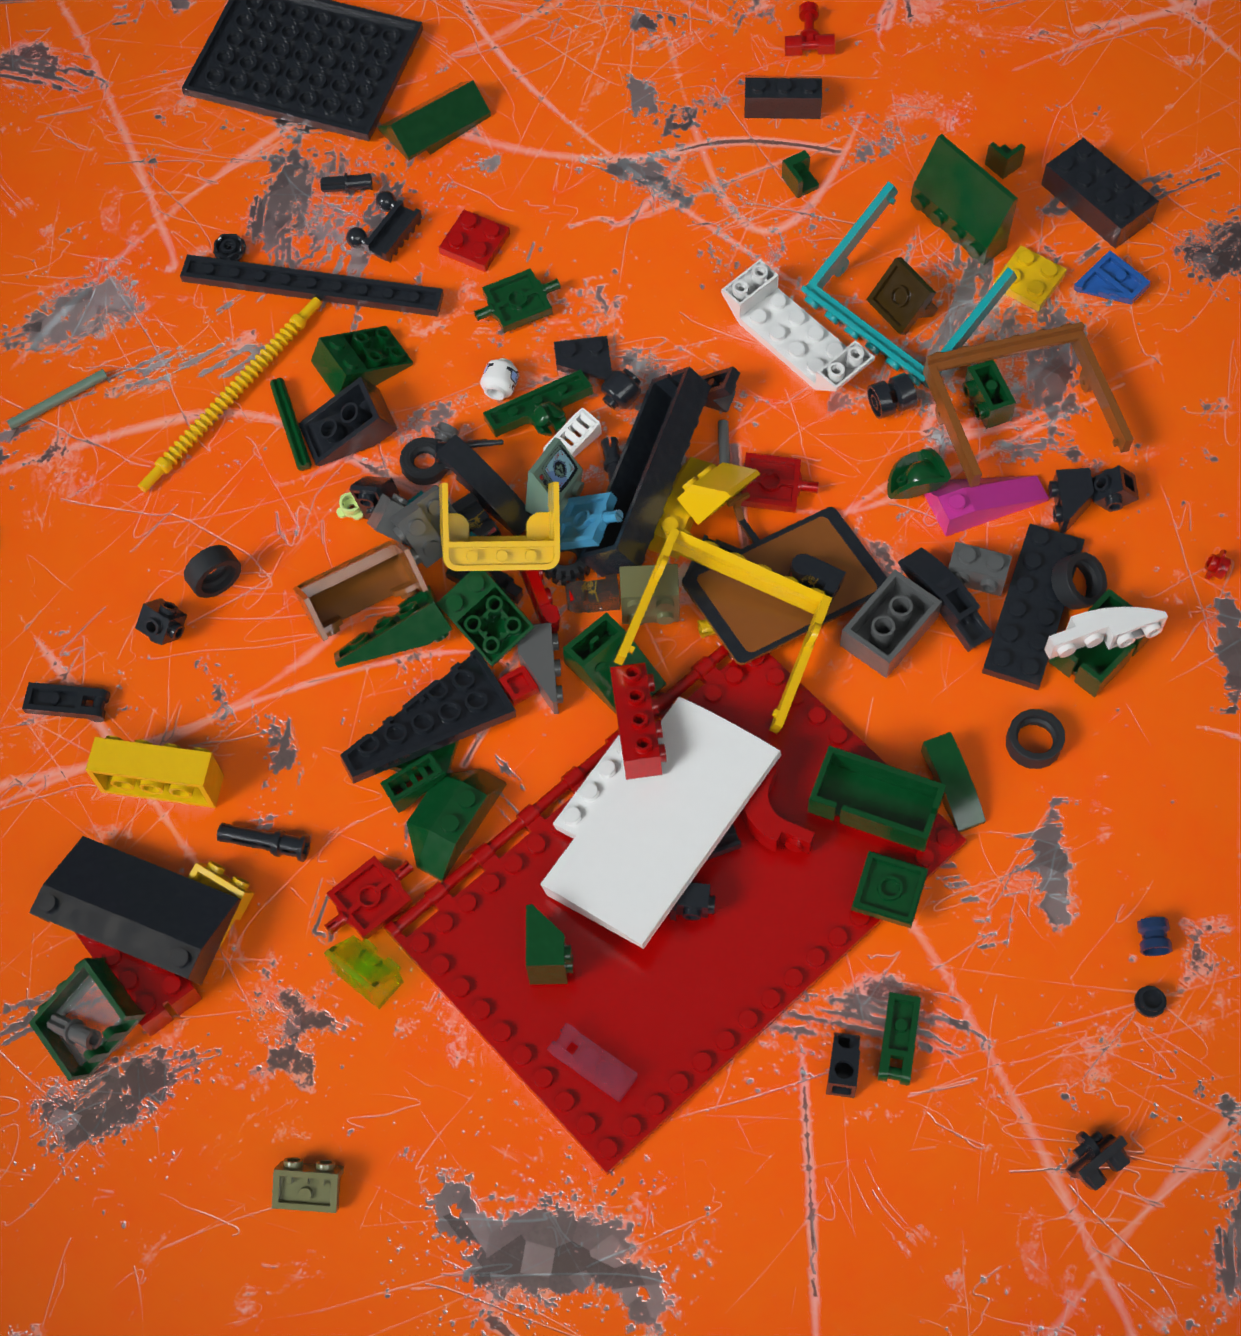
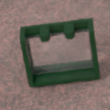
M106 957L85 958L79 961L74 967L75 971L67 980H64L56 987V992L53 996L38 1007L37 1014L29 1022L68 1081L90 1078L146 1015L144 1011L138 1008L105 962L107 960ZM56 1013L71 1020H82L87 1027L101 1032L102 1041L96 1049L92 1048V1050H88L77 1043L70 1044L65 1042L63 1036L52 1032L47 1027V1021L51 1020V1016Z

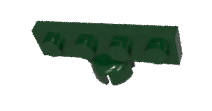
M580 369L483 412L484 420L495 437L529 423L534 425L538 433L551 436L552 432L548 426L552 425L554 430L558 432L566 423L565 413L562 408L594 394L593 387Z

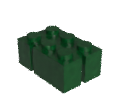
M1108 589L1088 611L1133 606ZM1144 636L1136 639L1134 643L1127 647L1120 648L1117 646L1109 650L1103 640L1095 647L1087 648L1085 646L1076 649L1070 656L1064 658L1057 656L1049 659L1048 662L1067 677H1070L1072 674L1075 675L1074 682L1095 698L1129 662L1131 656L1133 657L1144 646L1149 638Z

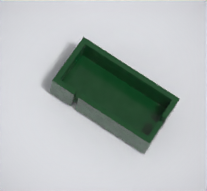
M829 746L809 798L808 812L834 821L835 816L840 817L839 823L924 852L944 796L946 785Z

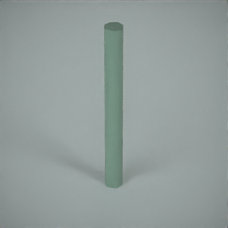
M101 369L10 418L6 422L11 430H14L108 379L105 371Z

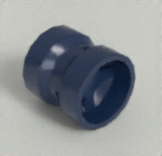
M1148 917L1137 922L1138 933L1142 935L1143 939L1139 944L1142 955L1162 956L1173 951L1172 942L1167 938V932L1170 930L1167 918Z

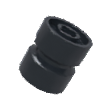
M906 373L891 377L888 383L880 381L867 387L869 404L878 419L894 415L896 409L902 412L917 406L916 390L911 378Z

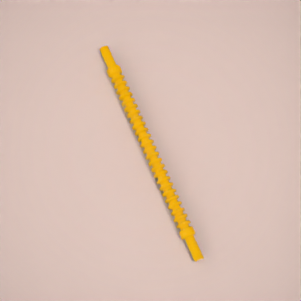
M314 297L299 314H294L289 319V323L284 324L285 328H280V334L276 333L275 339L271 338L270 344H265V349L260 350V355H255L256 360H250L251 365L245 366L246 371L241 370V376H235L236 381L230 382L231 387L226 386V392H220L221 397H216L215 403H210L211 408H205V414L201 413L199 415L200 419L194 420L195 425H189L190 430L184 431L185 436L180 435V441H174L175 446H170L169 452H164V457H159L154 463L155 467L138 484V487L146 493L163 474H168L173 469L172 464L176 465L178 463L177 459L183 458L182 453H188L187 448L193 447L192 442L197 443V437H203V431H208L207 426H213V420L217 421L219 419L218 415L222 416L224 414L223 409L228 410V404L232 405L234 403L233 399L239 398L238 393L243 394V388L247 389L249 387L248 383L254 382L253 377L258 378V372L262 373L264 371L263 367L269 366L268 361L273 362V356L277 357L278 351L282 352L283 346H288V341H292L293 336L298 335V331H301L306 326V321L322 305L317 297Z

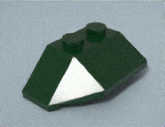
M482 769L445 773L446 776L427 791L406 822L417 868L441 882L446 878L507 785L503 780Z

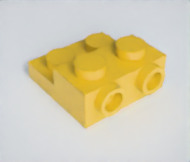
M209 861L208 864L195 863L188 878L241 899L220 944L221 947L234 921L242 918L255 893L248 889L250 883L238 876H233L231 879L224 875L225 868L213 861Z

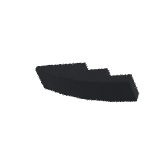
M455 434L436 452V457L457 475L456 480L477 497L483 509L514 536H520L526 530L527 520L533 514L525 511L526 505L518 495L472 448Z

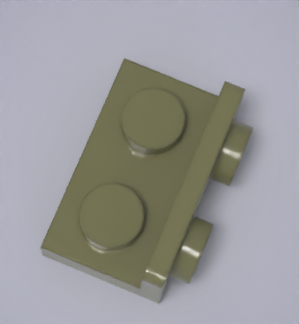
M285 1158L284 1161H281L274 1168L272 1208L337 1213L339 1210L340 1177L344 1173V1166L335 1165L336 1162L332 1160H318L316 1164L303 1163L301 1158Z

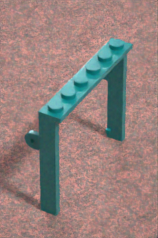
M888 181L806 286L803 285L800 290L806 296L804 301L815 310L821 307L826 311L824 316L835 325L838 322L846 326L844 331L855 340L860 337L867 343L864 346L876 356L879 353L887 357L885 362L896 371L901 368L907 372L915 386L919 387L920 384H923L926 388H929L923 374L924 366L822 290L833 275L839 277L846 271L849 266V260L847 259L849 254L889 204L894 205L896 202L894 197L898 191ZM1010 268L1004 271L940 352L956 350L965 344L1017 279L1014 271Z

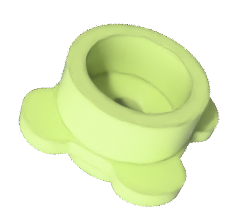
M351 492L341 495L339 500L340 507L336 510L337 516L340 518L351 517L354 520L362 519L364 515Z

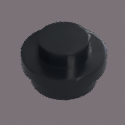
M1145 986L1140 988L1135 994L1134 1005L1141 1015L1155 1018L1164 1012L1167 1000L1160 989L1154 986Z

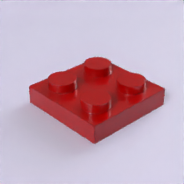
M464 209L440 244L439 253L486 272L509 237L510 228Z

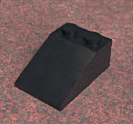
M361 376L298 423L314 462L319 467L373 447L398 430L380 389Z

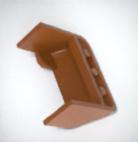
M396 540L380 544L293 588L316 634L323 641L340 631L339 626L343 624L342 620L390 596H401L402 599H406L417 593L416 589L422 592L428 590L410 549Z

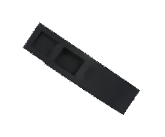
M921 547L898 562L911 581L942 601L940 614L967 652H970L994 635L977 612L981 606L972 594L932 554Z

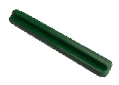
M272 379L270 386L297 469L299 471L310 469L312 464L284 379Z

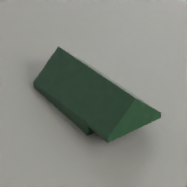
M474 80L460 82L378 126V128L403 156L410 161L425 150L431 155L489 118L491 112Z

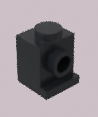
M691 882L670 911V920L676 921L677 915H682L687 920H700L701 917L708 918V914H714L716 896L710 895V884Z

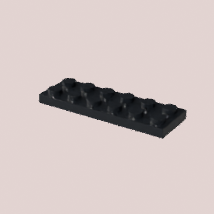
M1029 524L982 670L983 674L1039 690L1048 662V656L1044 648L1048 637L1056 634L1064 610V605L1058 600L1052 587V570L1060 559L1081 552L1085 539ZM1076 566L1073 567L1072 578L1074 577Z

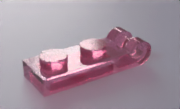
M566 1023L560 1030L561 1036L556 1042L552 1041L547 1050L554 1057L620 1103L638 1078V1073L582 1035L572 1025ZM571 1042L579 1046L573 1055L566 1050Z

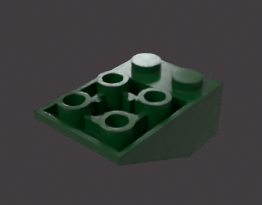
M387 326L319 337L311 359L312 364L334 395H337L360 376L376 386L413 365V361Z
M470 571L437 602L438 606L492 667L535 628L508 592L489 571Z
M606 612L564 646L563 654L564 663L616 714L610 667L645 662L647 674H653L655 691L650 692L651 697L666 686V682L634 641L631 645L635 647L633 654L628 653L622 665L614 662L626 631Z

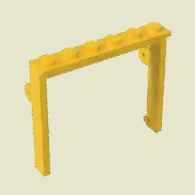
M672 527L614 662L622 665L627 654H633L635 647L631 645L669 560L671 551L814 614L778 708L772 714L774 718L769 731L777 734L784 725L832 597L825 595L818 588H809L800 584L793 577L777 574L766 565L752 563L739 553L725 551L712 541L698 539L687 530Z

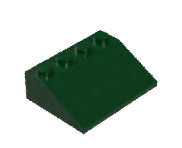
M941 134L937 137L913 184L910 202L918 211H922L929 217L935 226L944 230L952 241L959 243L967 250L972 258L985 265L1007 248L1018 198Z

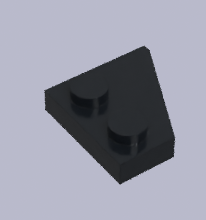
M607 336L554 342L558 371L570 374L581 369L587 379L591 376L604 381L612 373Z

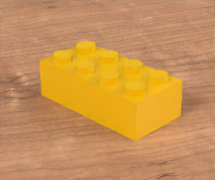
M108 735L106 738H94L85 769L101 793L216 808L224 778L212 752L205 748L182 749L180 746L171 743L160 746L141 739L130 742L112 735Z

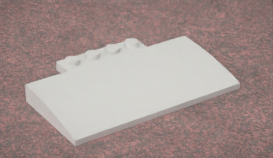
M678 697L661 720L663 738H658V744H665L667 762L661 763L662 775L626 780L620 736L618 735L553 822L556 830L573 838V841L540 884L547 896L643 949L782 755L780 750L760 738L681 697Z

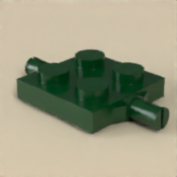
M531 268L482 287L488 306L474 310V316L477 321L492 316L498 321L503 333H506L553 314L547 294L561 289L560 283L556 278L542 284L535 277Z

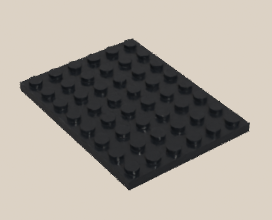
M229 0L185 80L182 91L187 96L370 141L421 36L423 23L332 0Z

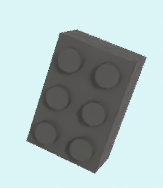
M894 570L842 629L840 646L887 678L938 619L942 601L897 570Z

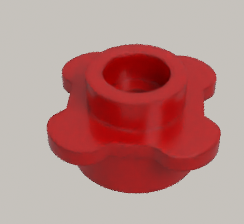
M1222 549L1219 554L1210 555L1205 564V569L1208 570L1205 579L1210 580L1212 576L1222 579L1231 565V559L1225 556L1226 550Z

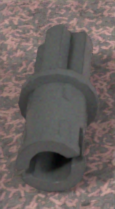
M56 1013L51 1016V1020L47 1021V1027L52 1032L63 1036L65 1042L70 1044L77 1043L88 1050H92V1048L96 1049L102 1041L101 1032L87 1027L82 1020H71Z

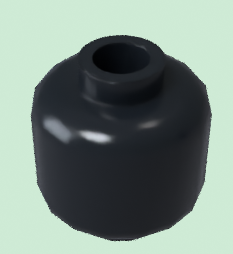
M626 368L623 371L619 369L614 370L601 385V391L605 395L602 400L613 410L616 407L628 409L641 394L639 386L641 381Z

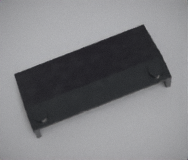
M82 836L44 882L29 913L46 922H52L175 973L201 986L241 899Z

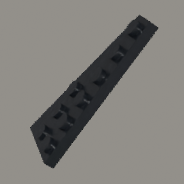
M475 648L470 652V656L461 664L457 662L450 668V672L442 679L434 680L402 706L403 709L392 717L390 715L382 721V726L372 734H366L340 755L341 762L354 784L515 718L516 710L484 657Z

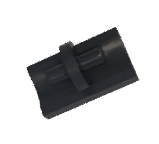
M1080 1131L1076 1135L1079 1146L1072 1150L1078 1159L1065 1170L1070 1177L1080 1179L1087 1188L1096 1191L1107 1181L1099 1169L1100 1166L1106 1162L1112 1171L1118 1172L1130 1163L1123 1148L1128 1143L1122 1135L1116 1138L1112 1134H1108L1103 1138L1099 1131L1094 1132L1091 1136L1084 1131Z

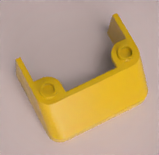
M559 482L548 484V512L535 513L529 517L526 523V536H469L467 519L458 513H448V483L439 484L442 556L444 564L453 571L549 570L558 564L560 560Z

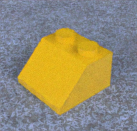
M724 462L714 469L709 465L697 475L699 480L694 476L682 486L685 491L677 500L699 525L727 504V501L733 499L757 478L760 473L756 469Z

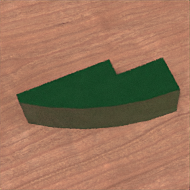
M948 732L924 741L921 753L933 775V781L946 785L942 803L955 829L963 832L984 824L986 820L977 792L952 733Z

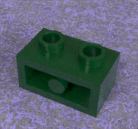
M989 360L968 367L962 387L965 396L970 398L974 405L976 418L982 420L986 429L1012 421L1016 401L995 361Z

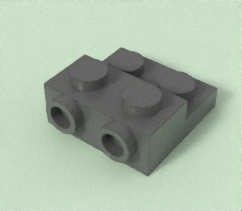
M434 485L390 518L395 525V528L392 529L395 536L401 543L407 542L416 564L422 563L426 568L443 557L440 535L439 487ZM448 501V513H456Z

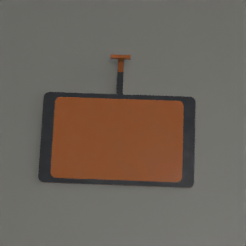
M746 492L727 501L728 507L733 506L738 524L753 543L735 552L743 555L746 560L755 564L766 565L773 572L782 576H788L793 558L799 554H808L846 572L842 586L828 608L822 625L864 605L887 579V576L839 512L833 507L825 508L760 540L745 520L741 508L742 501L748 499L750 494ZM706 566L682 578L683 588L734 661L739 665H745L806 634L814 615Z

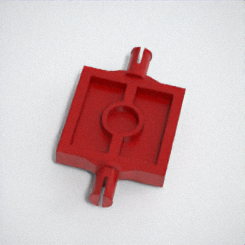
M746 452L743 467L756 469L760 475L741 491V494L746 492L750 494L748 499L742 501L741 506L795 513L797 498L801 491L818 493L819 482L802 480L800 472L801 459Z
M374 855L326 893L336 906L338 915L327 924H324L325 928L333 935L347 924L354 928L362 939L366 941L413 903L400 882L414 871L412 865L406 860L392 871L383 866Z

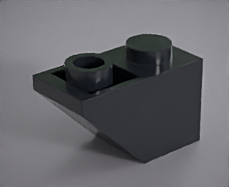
M1090 468L1056 470L1053 481H1049V496L1054 498L1055 502L1053 506V521L1058 522L1061 533H1066L1090 506L1094 495Z
M374 476L361 478L351 484L349 489L365 519L368 520L382 493L390 497L394 493L398 495L400 493L392 478Z

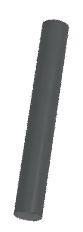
M727 420L718 421L719 465L722 462L730 464L729 422Z

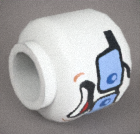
M505 358L489 361L486 364L480 381L484 393L494 400H503L510 397L514 393L519 379L518 369L510 360Z

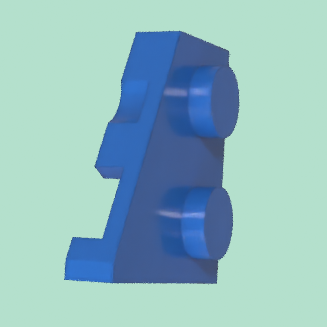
M1110 250L1074 284V290L1132 305L1150 287L1151 282Z

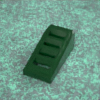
M429 752L380 782L398 813H400L443 779L446 774L433 753ZM428 765L433 770V773L430 775L425 770ZM420 773L424 779L418 782L415 776ZM411 780L413 785L408 788L406 784ZM400 789L403 790L401 793L397 794V791H399Z

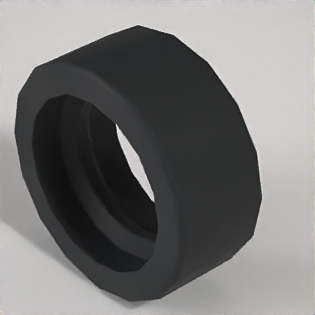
M210 546L200 551L188 562L184 570V579L197 596L201 598L214 597L226 591L236 582L242 571L241 563L227 546Z
M1078 552L1060 559L1052 570L1051 581L1055 595L1064 606L1072 610L1093 606L1107 590V577L1102 564L1095 556L1087 552ZM1074 566L1078 567L1085 577L1087 586L1085 596L1078 592L1073 583L1072 571Z
M1030 709L1019 713L1012 720L1006 735V748L1010 757L1019 765L1029 769H1041L1050 766L1058 759L1065 743V730L1061 722L1053 714L1040 709ZM1027 725H1037L1045 728L1053 738L1051 749L1044 753H1032L1025 750L1018 741L1020 729Z

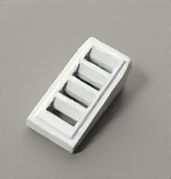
M581 408L544 446L543 451L556 437L562 441L571 455L575 457L602 434L601 423L587 410ZM577 431L582 436L579 438L574 432ZM568 438L573 445L568 444L565 439Z

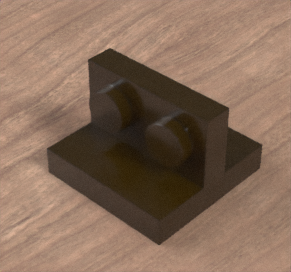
M902 257L894 259L866 299L900 335H906L918 318L933 317L938 310L932 303V298L936 292Z

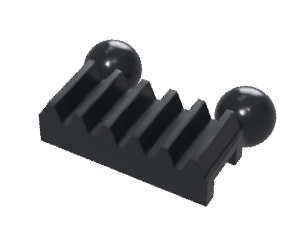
M382 191L376 197V206L381 211L389 213L369 238L362 228L354 227L347 232L346 240L353 248L364 247L365 251L391 262L392 255H397L398 247L402 248L404 240L408 241L410 232L414 233L415 226L421 224L422 215L421 210L417 208L412 211L404 207L403 201H396V197L390 191Z

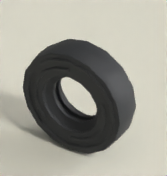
M421 437L413 439L402 449L399 462L402 473L410 482L416 485H430L438 482L445 476L448 470H443V464L436 463V459L435 463L427 469H420L414 465L415 458L420 454L428 453L435 458L438 440Z

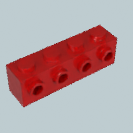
M645 662L610 667L626 780L662 775L661 763L667 762L665 744H658V738H663L661 720L655 721L654 715L659 714L657 696L651 697L650 692L655 691L653 674H647Z

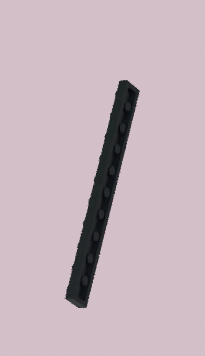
M188 254L180 274L182 282L311 300L317 297L320 301L436 317L439 316L444 297L443 289Z

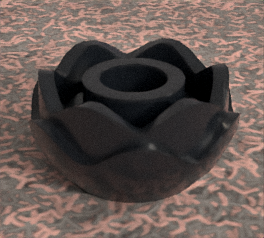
M222 234L214 242L213 253L218 259L239 261L245 254V241L237 234Z

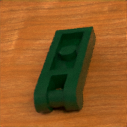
M889 992L877 1075L878 1081L887 1082V1079L899 1081L901 1085H910L921 997ZM890 1058L902 1060V1067H891Z

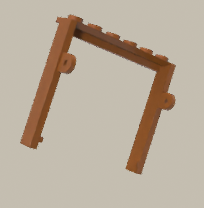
M1083 322L1067 323L1060 327L1047 330L1040 329L1034 333L1013 335L997 341L990 340L970 347L962 346L956 350L936 352L926 357L923 374L936 403L935 413L937 421L940 425L944 424L970 488L979 486L982 473L939 371L1071 343L1082 367L1079 376L1082 390L1084 392L1093 391L1113 434V446H1118L1121 453L1130 450L1134 440L1083 331L1085 327Z

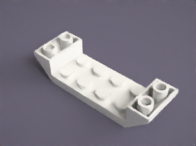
M761 259L721 289V293L739 325L814 390L836 392L875 360V356L856 340L847 347L778 288L779 275Z

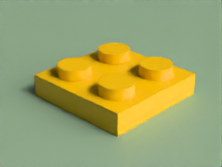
M1020 245L996 277L993 285L1004 271L1010 268L1015 272L1017 279L1006 291L1005 295L1039 312L1065 277L1067 269Z

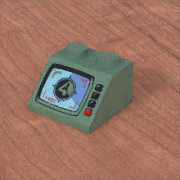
M556 437L528 471L525 511L531 514L548 512L549 483L559 482L560 514L567 505L568 498L579 497L584 488V482H582L583 469L562 441Z

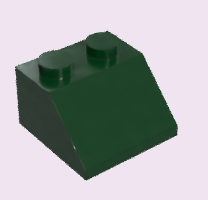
M526 905V969L530 985L568 984V973H573L574 969L572 946L566 945L564 934L534 905Z

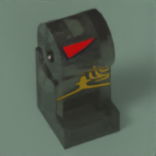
M617 574L605 575L606 579L593 581L578 580L568 583L565 587L567 609L574 613L620 610Z

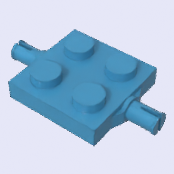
M612 492L568 498V503L560 514V550L599 546L607 525L612 522H621L623 519V512L621 510L613 511L618 498Z

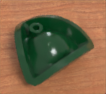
M925 448L901 457L894 464L889 474L887 484L888 497L890 499H910L936 491L947 483L951 475L941 456L934 449Z

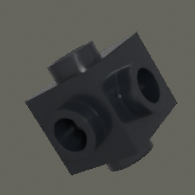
M1120 465L1106 469L1101 474L1092 477L1094 487L1092 500L1096 505L1109 512L1118 511L1123 506L1139 500L1135 475Z
M159 598L143 604L135 628L148 636L152 642L164 645L178 640L185 630L184 623L187 614L179 610L174 603Z

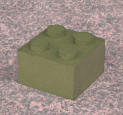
M666 564L640 625L644 623L667 625L680 621L678 564ZM655 565L619 567L622 624L630 625Z

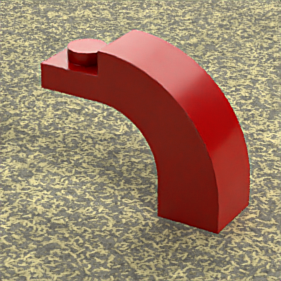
M773 766L741 811L743 821L753 837L766 848L776 852L781 842L793 852L800 853L802 851L809 854L814 843L815 832L781 818L770 805L768 797L777 780L778 767Z

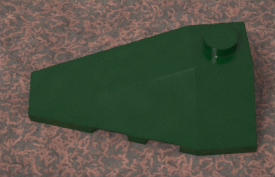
M430 585L427 586V591H418L415 595L398 604L397 606L400 610L392 617L383 616L377 620V624L373 627L371 633H360L335 652L334 659L337 667L422 647L433 641L437 643L445 639L449 635V631L452 630V626L445 612L438 606V599Z

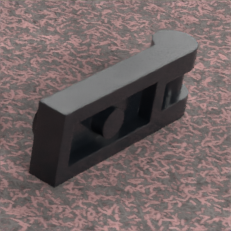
M29 682L22 709L27 714L82 718L94 722H103L106 715L104 706L109 702L110 692L99 688ZM86 700L93 701L92 707L85 706Z

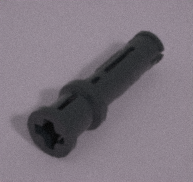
M223 822L217 830V841L267 850L276 857L286 855L296 857L298 861L304 862L310 850L311 840L309 835L299 837L286 834L284 830H278L273 833Z

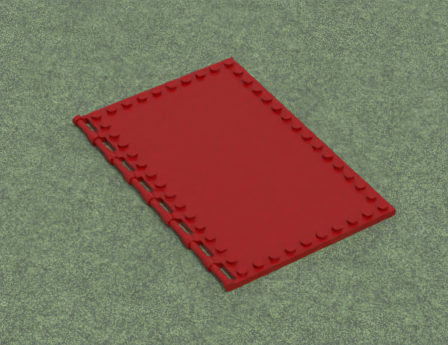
M722 644L708 657L703 656L691 667V671L667 692H661L657 695L659 708L657 716L662 720L672 707L673 701L696 681L701 680L704 685L686 700L724 718L780 750L782 755L774 765L778 767L777 780L768 797L774 812L781 818L815 832L814 843L809 854L802 851L800 853L793 852L781 842L776 852L766 848L749 832L740 812L733 824L737 836L742 843L741 848L706 860L692 880L693 883L710 884V895L716 896L714 914H708V918L701 917L700 920H687L682 915H677L675 921L670 920L669 913L644 949L547 896L540 884L573 841V838L556 830L553 822L571 798L548 818L544 819L540 814L568 790L573 794L577 792L586 780L585 776L595 768L618 737L619 729H617L605 739V744L578 767L573 766L561 777V781L533 805L528 804L516 815L517 819L488 843L483 842L470 853L471 857L441 883L437 881L424 892L425 896L394 923L390 921L384 926V929L606 1175L614 1170L883 921L851 910L869 851L929 869L926 876L927 880L967 842V839L939 813L936 816L924 852L839 823L840 817L835 816L834 821L809 813V798L829 746L883 764L886 763L801 683H799L782 729L777 734L769 731L774 718L772 716L773 711L778 708L791 675L769 653L745 665H739L733 659L719 671L715 665L729 654ZM525 828L529 834L499 858L495 852ZM477 867H480L484 872L453 898L449 891ZM526 905H534L564 934L566 945L572 946L574 969L573 973H568V984L530 985L526 969ZM431 906H434L438 911L406 938L402 931Z

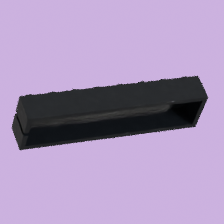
M690 366L674 371L672 375L666 374L652 379L606 491V493L612 492L618 498L613 511L621 510L623 512V519L621 522L609 523L599 546L583 547L579 556L582 562L601 577L620 573L619 567L642 566L645 561V554L650 542L654 538L656 526L664 513L663 509L667 498L673 490L672 486L676 475L681 469L682 460L690 446L693 432L699 424L700 414L707 403V397L711 389V385Z

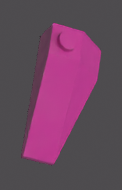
M1037 476L981 478L979 486L971 488L967 479H952L936 491L924 494L945 537L1049 500Z

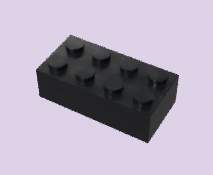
M1084 137L1045 166L1041 185L1115 249L1153 221L1159 201Z

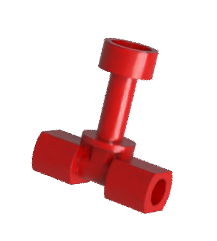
M812 1L802 3L799 6V18L804 22V30L801 31L800 35L785 36V56L803 55V50H817L818 55L835 54V34H819V31L814 29V22L819 18V6Z

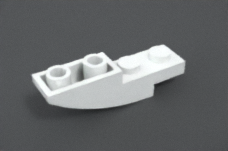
M1111 607L1083 612L1070 617L1065 631L1049 636L1044 650L1048 658L1052 659L1060 656V658L1070 656L1076 649L1085 646L1087 648L1095 647L1103 640L1108 650L1117 646L1124 648L1134 643L1136 639L1144 636L1152 638L1161 633L1168 615L1165 611L1141 607Z

